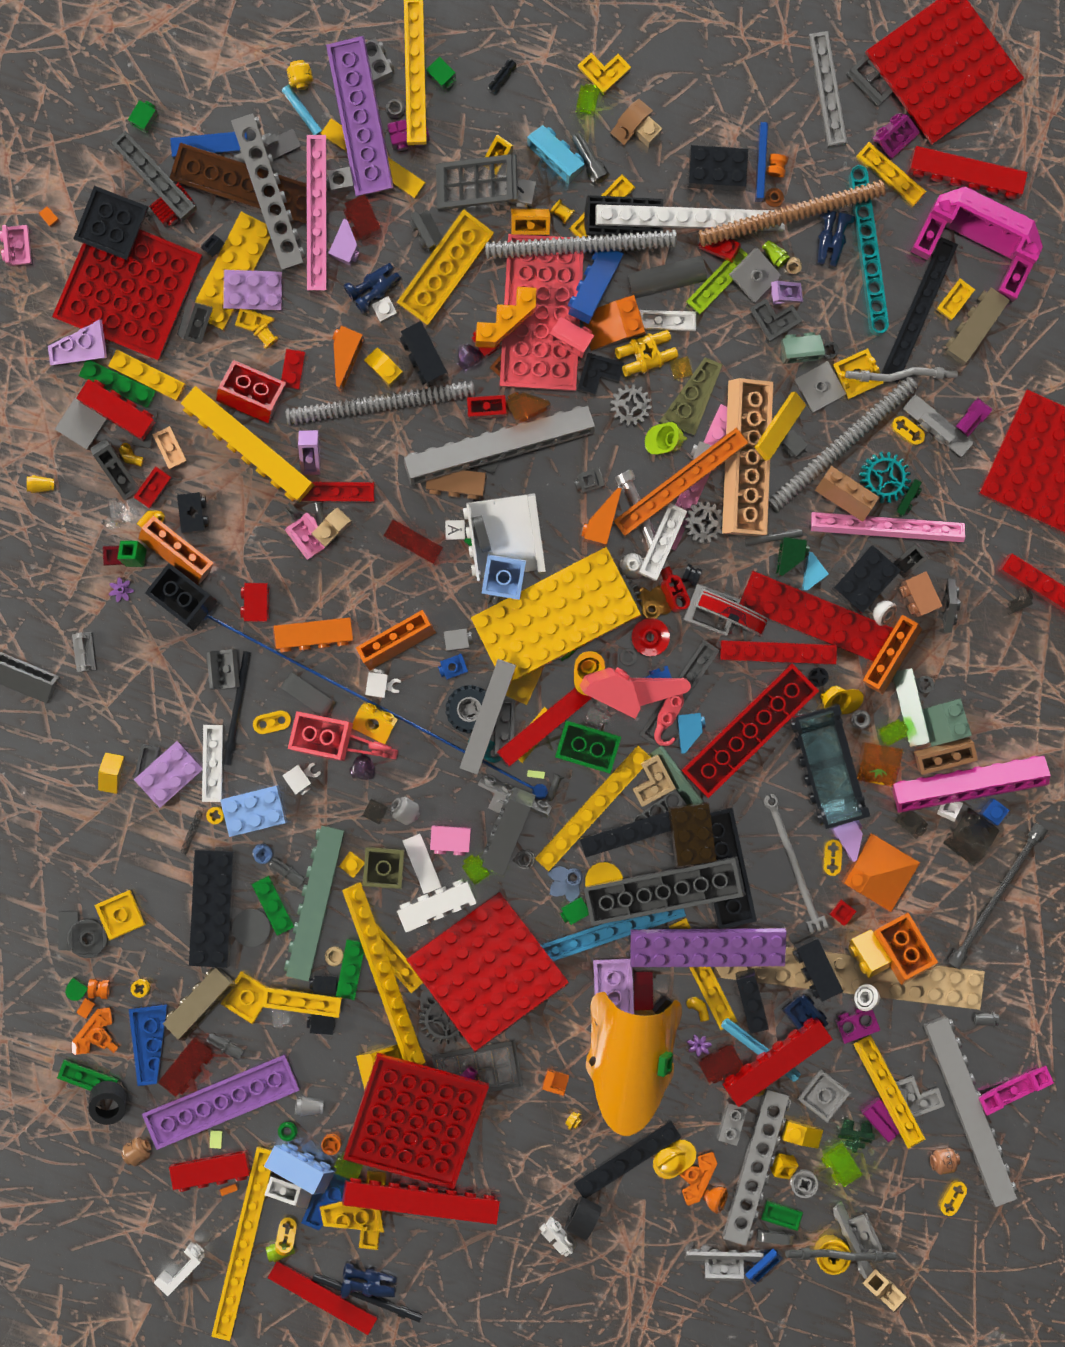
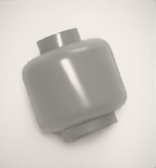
M407 797L395 799L390 808L392 817L405 825L417 821L420 815L418 804Z

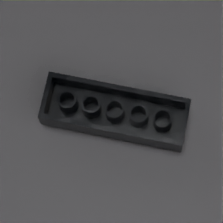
M733 808L711 811L716 860L738 856L745 890L743 897L712 903L717 928L725 929L757 922Z
M195 850L189 966L228 968L230 966L236 851Z

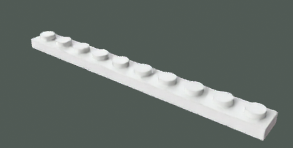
M596 205V225L710 229V227L716 228L717 225L722 226L724 223L725 225L728 222L733 223L734 220L738 222L741 218L745 220V217L751 218L752 215L756 217L757 214L762 215L763 212L768 213L770 210ZM781 223V226L775 225L774 228L770 226L769 229L764 228L763 231H784L785 225Z

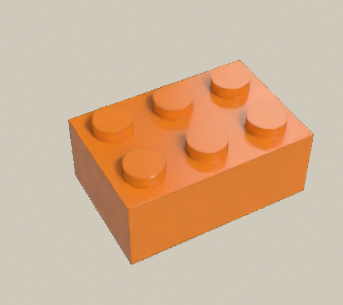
M909 913L898 917L873 932L890 958V967L901 985L929 971L938 963Z

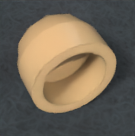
M789 258L786 263V269L789 273L797 274L801 271L802 263L799 258Z

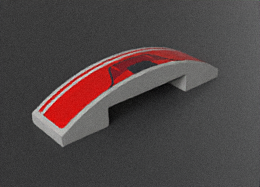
M701 588L694 605L710 614L717 615L743 627L745 630L762 637L769 621L763 615Z

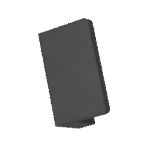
M189 298L177 335L184 340L201 344L213 308L197 303Z

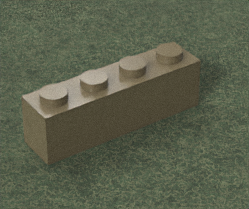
M992 287L988 291L983 290L978 297L980 302L977 307L973 305L967 313L969 318L966 323L964 321L960 323L956 329L959 332L955 338L951 337L945 345L947 347L945 353L963 366L968 362L1010 301Z
M215 967L210 969L205 974L206 978L192 988L193 992L179 1002L180 1006L166 1016L167 1020L163 1025L178 1040L185 1041L237 985L221 968Z

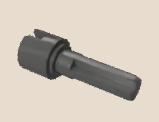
M582 133L574 134L572 140L587 164L586 172L593 184L601 183L610 175L602 161L596 159Z

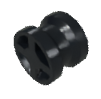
M688 563L682 577V582H690L692 586L696 587L702 569L693 568Z
M818 667L810 671L808 680L815 687H820L828 682L829 675L824 668Z

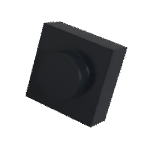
M212 234L201 246V249L213 257L222 250V246L225 243L215 234Z
M664 995L652 1010L655 1014H660L673 1003V1000Z

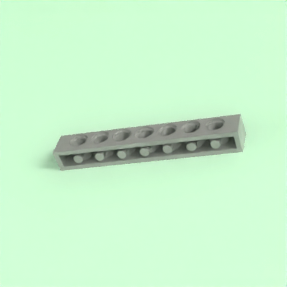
M252 113L231 120L281 270L303 263L302 259L306 257L303 248H298L296 240L299 239L296 228L292 229L290 222L293 221L290 210L286 211L284 203L287 200L284 191L279 192L277 185L281 183L278 174H273L271 166L274 165L271 154L267 155L265 147H268L265 135H260L259 128H262L259 117L254 118ZM248 130H253L256 133V138L253 141L245 139V133ZM254 149L262 151V157L259 160L251 157V152ZM265 167L268 169L269 174L266 178L258 176L259 168ZM272 186L275 189V194L272 197L265 196V187ZM274 204L281 207V213L277 216L270 213V207ZM279 223L287 225L288 229L285 234L277 232L276 227ZM286 241H290L294 245V249L290 253H286L282 248L283 243Z
M766 1088L763 1094L722 1234L725 1240L745 1246L747 1241H751L753 1235L752 1223H756L759 1211H756L758 1203L761 1204L764 1197L762 1192L763 1185L768 1183V1168L773 1166L775 1155H772L774 1147L778 1148L779 1130L784 1128L786 1118H783L785 1110H789L791 1104L789 1095ZM772 1106H777L779 1108L778 1114L770 1115L769 1109ZM772 1125L773 1132L765 1134L763 1132L764 1127ZM762 1143L768 1145V1149L764 1153L758 1151V1147ZM754 1163H762V1169L754 1171L752 1169ZM750 1181L757 1182V1187L753 1190L747 1188V1184ZM746 1199L752 1201L749 1208L742 1207V1202ZM740 1218L746 1219V1224L743 1227L736 1225L737 1220Z

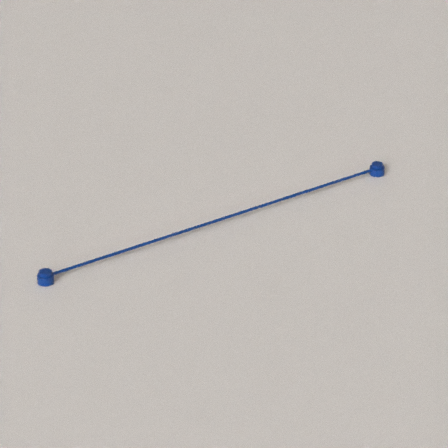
M210 612L203 619L204 621L207 618H209L223 625L224 627L240 634L241 636L257 643L258 645L274 652L275 654L293 662L294 664L346 690L347 692L363 699L364 701L375 705L381 710L393 714L400 720L416 727L417 729L465 753V750L461 749L460 747L444 740L443 738L425 730L424 728L408 721L407 719L391 712L390 710L374 703L373 701L355 693L354 691L338 684L337 682L321 675L320 673L302 665L301 663L285 656L284 654L268 647L267 645L215 619L214 617L210 616ZM484 760L482 761L487 766L533 789L532 793L536 795L535 798L544 799L547 796L548 790L545 785L537 784L533 787Z

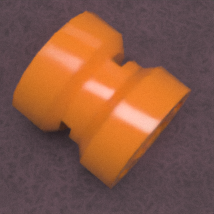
M770 154V166L767 167L766 174L778 178L785 177L786 170L784 168L788 162V157L781 154Z
M96 979L89 980L88 998H109L110 980H103L102 982Z
M335 1133L327 1134L321 1143L322 1151L327 1155L336 1154L342 1145L341 1138Z

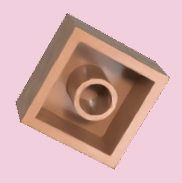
M927 571L900 583V592L903 598L906 597L909 602L907 605L908 610L916 618L942 607Z

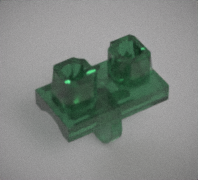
M846 1119L843 1121L841 1129L837 1134V1138L847 1139L845 1146L852 1147V1153H857L858 1148L865 1149V1143H872L875 1140L871 1123H861L860 1131H854V1121Z

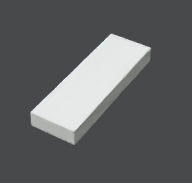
M639 310L645 330L696 332V311Z
M421 833L403 840L423 893L426 894L441 888V883Z

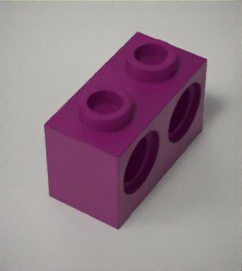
M857 1008L855 1013L849 1014L846 1012L837 1016L838 1019L834 1021L844 1044L880 1031L873 1010L862 1011ZM869 1015V1024L862 1025L861 1018ZM846 1022L852 1023V1029L849 1032L843 1031V1025Z

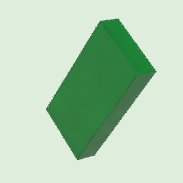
M766 1200L760 1219L798 1231L803 1211Z

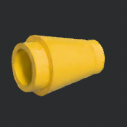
M36 475L27 476V492L33 494L54 490V479Z

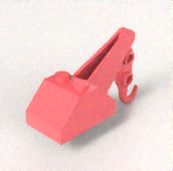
M609 667L584 676L580 684L584 694L636 719L641 709L640 706L666 699L657 716L654 738L660 746L666 747L674 743L676 740L674 737L670 741H663L661 735L665 729L674 723L684 704L683 694L687 693L691 688V684L687 679L629 678L630 676L627 672L619 667L616 670Z
M296 711L288 745L289 750L335 761H345L346 752L380 756L396 760L398 750L392 749L391 746L379 742H371L352 735L353 723ZM349 739L368 745L372 752L348 748Z

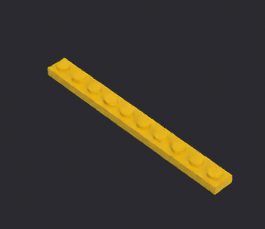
M356 883L342 891L403 1060L422 1065L425 1063V1059L362 884Z
M258 1146L256 1148L211 1335L214 1338L230 1341L265 1200V1192L271 1175V1170L264 1167L272 1151L270 1149Z

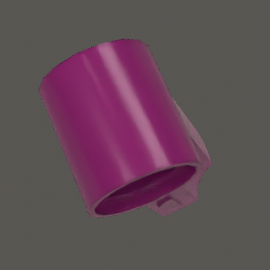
M977 398L955 427L965 436L969 437L979 423H982L993 409Z

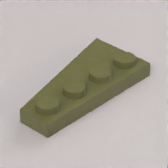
M705 357L659 422L662 424L674 422L683 432L695 436L723 364Z

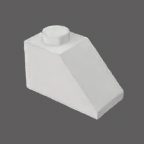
M271 1176L265 1195L305 1209L308 1208L312 1196L311 1193L294 1183Z

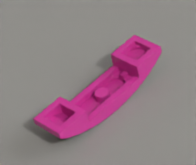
M1042 1066L1015 1077L978 1098L986 1116L1004 1108L1005 1105L1034 1091L1044 1089L1054 1084L1047 1066Z

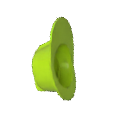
M674 422L658 424L647 432L645 448L649 453L656 455L676 452L682 447L683 441H686L687 437L684 436L682 430Z

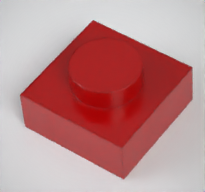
M840 899L829 915L843 926H846L857 911Z

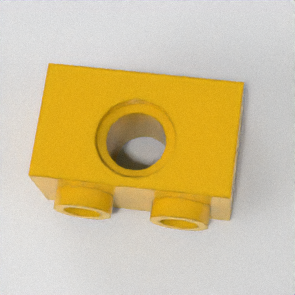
M363 702L353 721L352 729L380 743L386 744L398 719L389 712L377 709L371 703ZM371 719L377 720L379 724H374Z

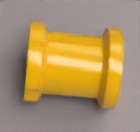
M559 199L550 210V213L558 216L563 220L562 223L566 224L575 213V210H570Z
M267 323L254 332V336H258L263 342L265 349L270 348L279 339L271 333Z
M213 807L208 810L206 817L211 824H219L225 820L221 807ZM218 811L221 817L214 820L212 813Z
M139 979L131 985V993L137 998H141L150 992V983L145 979ZM143 984V991L138 992V985L140 986Z

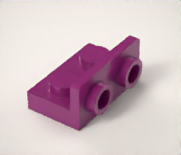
M900 113L894 115L886 126L878 129L872 139L881 145L888 157L893 158L920 132L908 115Z

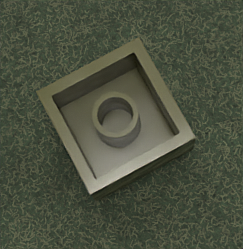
M366 847L363 886L402 889L405 849Z

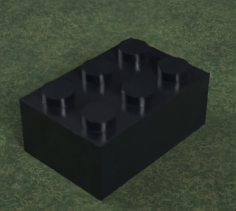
M691 145L687 188L745 191L748 149Z
M419 321L400 331L402 335L399 338L405 351L409 350L410 354L408 356L414 368L418 367L419 371L417 374L422 385L426 384L427 387H431L447 379L448 373L422 322Z
M871 545L836 583L832 590L856 612L863 614L901 570L877 548Z
M170 563L166 565L145 592L146 595L193 631L196 630L218 602Z
M810 937L794 945L795 950L792 953L796 961L803 965L801 972L805 980H810L812 984L809 986L813 997L823 1002L843 992L817 937Z

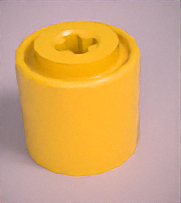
M835 1235L821 1237L814 1247V1250L830 1249L850 1252L846 1243ZM829 1257L815 1258L820 1269L830 1275H839L845 1272L851 1263V1260L835 1259V1262H832Z

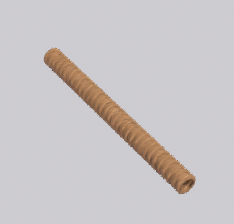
M878 180L877 183L875 181L872 184L867 183L866 186L861 185L860 188L856 186L855 189L849 188V191L845 189L842 193L838 191V194L832 193L831 196L827 194L826 197L821 196L820 199L815 198L813 201L809 199V202L803 201L802 204L799 202L797 205L792 204L791 207L786 206L784 209L781 207L780 210L774 209V212L770 210L768 213L763 212L762 215L757 214L756 217L752 215L751 218L745 217V220L741 218L738 222L734 220L733 223L728 222L727 225L724 223L722 226L717 225L716 228L710 227L709 230L707 228L705 231L699 230V240L701 245L706 247V244L712 245L713 242L717 244V241L723 242L724 239L727 241L729 238L734 239L735 236L740 237L742 234L745 236L746 233L752 234V231L756 233L759 229L763 231L764 228L769 229L770 226L774 228L775 225L781 226V223L785 225L788 221L792 223L793 220L798 221L799 218L801 220L804 217L810 218V215L816 216L817 213L820 215L822 212L827 213L828 210L831 212L833 209L838 210L839 207L844 208L845 205L849 207L851 204L856 205V202L860 204L863 200L867 202L868 199L873 200L874 197L877 199L880 196L885 197V185L882 180Z

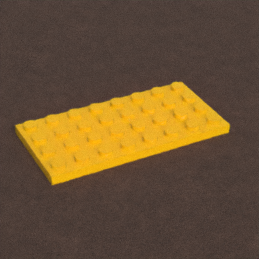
M605 547L522 590L520 600L507 598L470 618L494 666L498 659L516 665L510 681L512 683L641 616V613L608 548Z

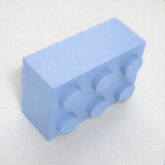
M279 785L220 800L229 837L288 823Z
M291 1143L273 1147L264 1165L265 1168L313 1195L325 1193L335 1171L330 1169L331 1166L329 1164L315 1161L313 1155L297 1151L298 1147Z

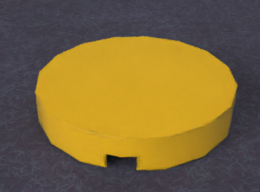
M598 862L587 871L585 886L623 879L620 869L614 864Z

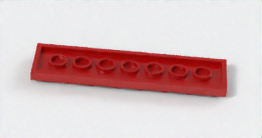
M752 571L739 603L772 621L831 645H837L838 648L873 662L894 629L887 625L879 626L873 619L755 571Z

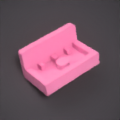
M2 225V231H0V240L4 243V250H1L2 260L8 266L32 264L28 225L11 227Z
M305 513L299 520L285 529L307 560L325 549L311 535L318 525L315 518L310 516L309 513Z

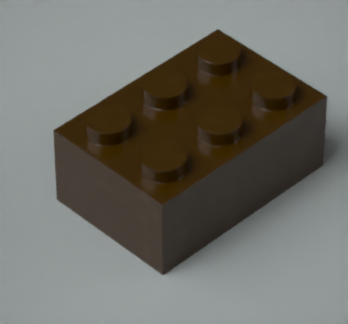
M703 802L668 807L675 864L677 866L715 862L716 853L709 803Z

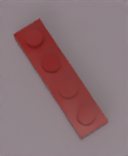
M312 482L314 486L301 500V502H374L375 483Z

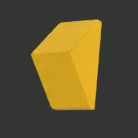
M496 135L485 157L512 154L513 145L499 135ZM505 163L494 164L495 175L499 173ZM483 165L485 168L490 170V165Z
M105 753L98 771L99 791L118 793L125 756Z

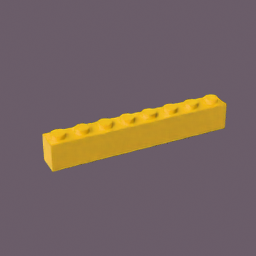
M196 386L181 402L185 407L183 411L190 417L195 415L199 419L198 424L204 429L209 427L214 431L212 435L219 441L223 439L228 443L226 446L233 453L238 451L242 454L241 459L249 466L251 463L257 467L255 471L263 478L267 475L272 479L270 483L278 490L280 488L286 491L284 495L292 502L296 499L300 503L314 486L310 480Z

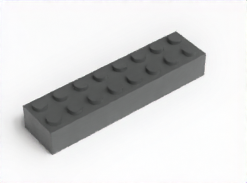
M738 856L584 887L591 926L739 898L745 895Z

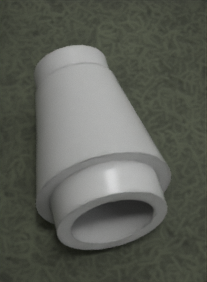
M302 1097L301 1099H296L295 1115L302 1117L323 1114V1102Z

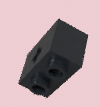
M200 492L177 495L181 533L185 535L207 532L206 527H209L208 515L205 516L204 508H207L206 497H202ZM193 508L198 512V514H195V518L189 515Z

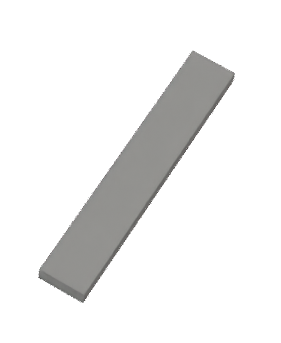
M825 31L809 34L828 147L847 144V137L829 33Z
M501 659L497 660L460 764V769L478 775L516 667L515 664Z

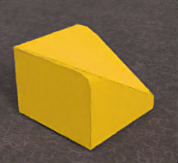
M778 1153L770 1169L774 1177L790 1180L799 1165L794 1156Z

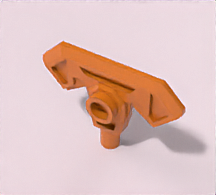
M110 1008L97 1009L72 1041L74 1055L90 1053V1043L103 1049L108 1048L113 1053L116 1052L119 1047L111 1042L113 1039L103 1028L113 1024Z
M713 1152L698 1156L699 1167L691 1166L679 1174L690 1184V1186L682 1190L686 1205L688 1206L700 1202L718 1163Z

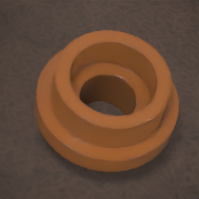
M771 188L765 194V202L770 207H778L784 200L783 192L778 188ZM776 194L778 199L772 200L771 195Z

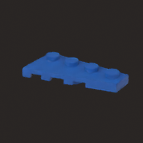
M168 1004L129 1009L138 1086L158 1083L165 1030L163 1023L166 1021Z

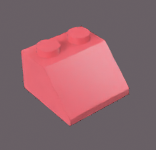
M560 317L550 333L549 340L583 358L594 338V335L591 334L592 331L584 326L582 328L576 326V322L568 317H565V319Z

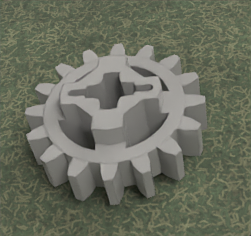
M635 384L630 389L628 385H625V390L618 388L619 394H613L616 400L610 402L611 405H614L611 408V412H616L614 419L619 417L620 424L626 421L627 426L630 425V422L637 426L638 420L643 423V416H649L646 410H651L652 408L647 405L651 402V399H646L648 392L642 393V387L637 390L635 389ZM629 393V397L625 400H619L623 395ZM636 394L641 397L643 403L637 400ZM632 397L633 405H636V407H633L631 413H629V406L626 404H629ZM619 408L625 411L626 416L621 414ZM642 411L640 415L633 417L635 412Z
M705 501L704 505L702 502H697V506L691 505L692 511L686 510L689 516L684 518L687 524L683 527L689 528L686 534H693L692 540L698 539L699 543H703L704 540L711 542V538L718 539L717 533L722 534L720 527L723 524L721 523L723 516L719 515L722 510H716V504L710 506L709 501ZM698 511H700V514H699L698 516L694 517L695 514H696ZM702 520L707 521V524L704 525L702 523Z

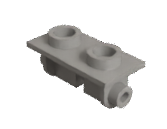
M80 632L72 634L77 672L96 670L92 633Z

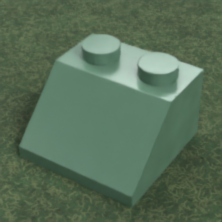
M815 332L805 333L803 337H796V334L786 335L781 340L783 364L819 361L825 355L821 335H815Z
M961 699L922 709L931 747L972 736Z

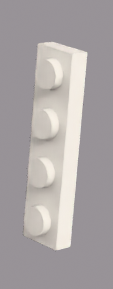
M669 503L639 570V574L657 581L685 518L686 510Z
M203 725L202 802H221L223 725Z

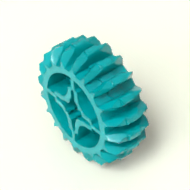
M883 452L879 453V459L875 454L872 455L873 462L870 459L866 460L869 467L866 465L861 467L866 472L859 473V476L865 477L859 483H866L864 487L879 496L881 504L884 503L885 498L888 504L892 501L891 497L898 501V495L901 497L905 495L902 489L909 490L905 483H911V479L906 478V476L911 475V472L904 471L909 467L908 464L902 466L901 463L904 462V459L896 461L898 455L895 454L891 458V452H887L886 458H884ZM889 463L884 471L873 469L876 464ZM894 467L899 472L900 481L893 476ZM888 472L887 478L890 479V481L887 480L883 483V477L881 476V474L884 475ZM870 474L878 481L877 489L871 483ZM886 485L898 487L891 493L882 492Z

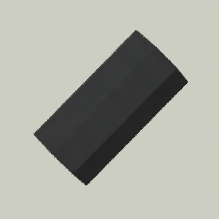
M588 195L586 198L584 213L586 235L606 236V234H609V236H612V234H615V236H618L619 233L621 235H624V233L630 235V233L636 234V232L648 234L650 231L651 233L663 231V227L596 225V205L663 207V199Z

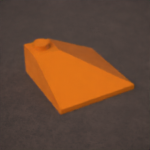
M870 833L858 853L857 860L852 863L841 883L891 912L920 862Z

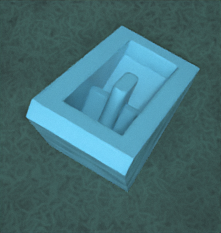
M809 552L808 557H806L802 591L805 592L829 575L813 552Z

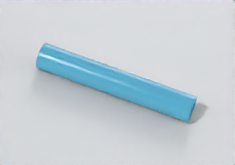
M290 85L285 86L282 92L312 134L319 135L322 132L321 128Z

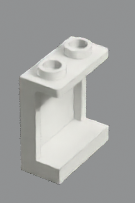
M191 1242L184 1251L191 1258L174 1277L164 1270L157 1277L154 1284L169 1296L201 1263L205 1256L202 1247L197 1243L194 1245Z

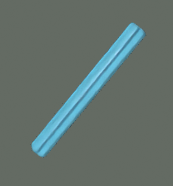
M729 1018L722 1022L721 1027L756 1054L759 1055L770 1050ZM793 1068L784 1075L795 1082L799 1079L801 1073Z

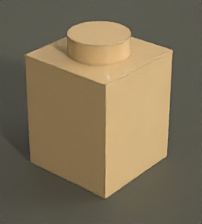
M647 116L635 129L634 135L649 148L661 135L662 128Z

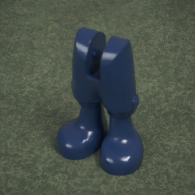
M828 210L827 213L822 212L819 215L820 218L824 219L825 226L818 236L820 241L817 263L824 264L828 255L827 251L832 252L830 266L837 267L843 246L846 244L845 229L848 224L854 223L855 216L839 213L837 230L833 236L832 230L837 212H830Z
M391 263L380 267L371 274H367L364 277V282L354 286L351 283L343 285L348 296L363 314L368 312L369 304L375 298L384 297L385 293L402 279L398 272L392 274L387 279L385 278L394 270ZM373 288L367 295L359 297L367 289Z
M345 1262L340 1298L346 1299L351 1292L360 1291L368 1297H395L396 1289L389 1286L396 1285L397 1277L377 1272L373 1269H367L364 1272L356 1269L353 1264ZM352 1278L362 1279V1280H364V1281H366V1282L360 1283V1282H356V1281H353V1280H350V1279H352Z

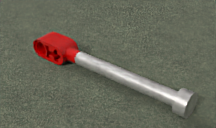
M633 470L626 471L615 477L618 486H623L631 507L641 500L633 482L636 479ZM648 519L640 527L650 548L656 533L650 519ZM666 559L660 572L663 578L661 589L671 611L679 613L688 608L690 598L682 579L677 575H673ZM676 598L682 601V607L676 604Z

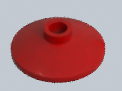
M646 618L635 625L631 638L634 648L639 653L645 656H656L667 648L670 641V633L662 621L655 618ZM648 634L654 635V639L652 641L647 640Z

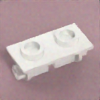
M550 1217L546 1224L544 1223L539 1228L541 1230L540 1233L549 1242L554 1238L557 1240L553 1243V1246L561 1255L566 1257L573 1253L577 1243L571 1235H568L563 1230L558 1221Z

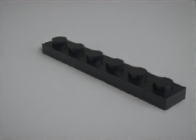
M669 811L580 838L585 858L671 831Z
M670 1120L576 1180L574 1185L581 1196L586 1199L680 1139L681 1135Z

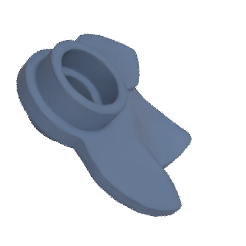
M558 866L552 868L547 873L554 880L550 888V895H565L569 902L574 901L579 896V885L583 881V874L579 869L571 868L568 870L565 867ZM572 874L577 875L576 881L570 880Z

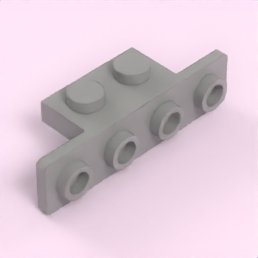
M293 129L278 136L275 133L272 135L270 133L264 134L268 147H265L267 155L271 154L273 160L301 147ZM254 149L251 152V157L259 160L262 157V151ZM242 152L230 158L245 163Z
M913 395L903 407L904 411L920 423L922 429L927 432L930 431L935 435L934 438L939 443L947 445L960 457L972 446V440L917 395Z
M483 774L478 783L479 786L495 793L488 808L500 813L508 791L512 792L514 787L487 774ZM535 798L530 810L547 818L552 806L544 800Z
M839 1202L833 1208L834 1217L842 1228V1235L847 1240L851 1253H872L874 1250H882V1246L867 1213L850 1219L843 1202ZM856 1261L859 1273L863 1275L864 1279H867L873 1272L869 1261Z
M691 1249L685 1255L686 1261H704L705 1280L743 1281L744 1262H759L764 1258V1253H759L757 1250L740 1253L739 1250L720 1252V1250L712 1249L709 1252H701L700 1249Z

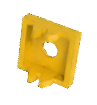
M868 348L833 364L848 400L884 383L883 381L872 380L861 382L860 380L845 377L846 371H854L855 369L868 370L870 373H880L876 360L871 356Z

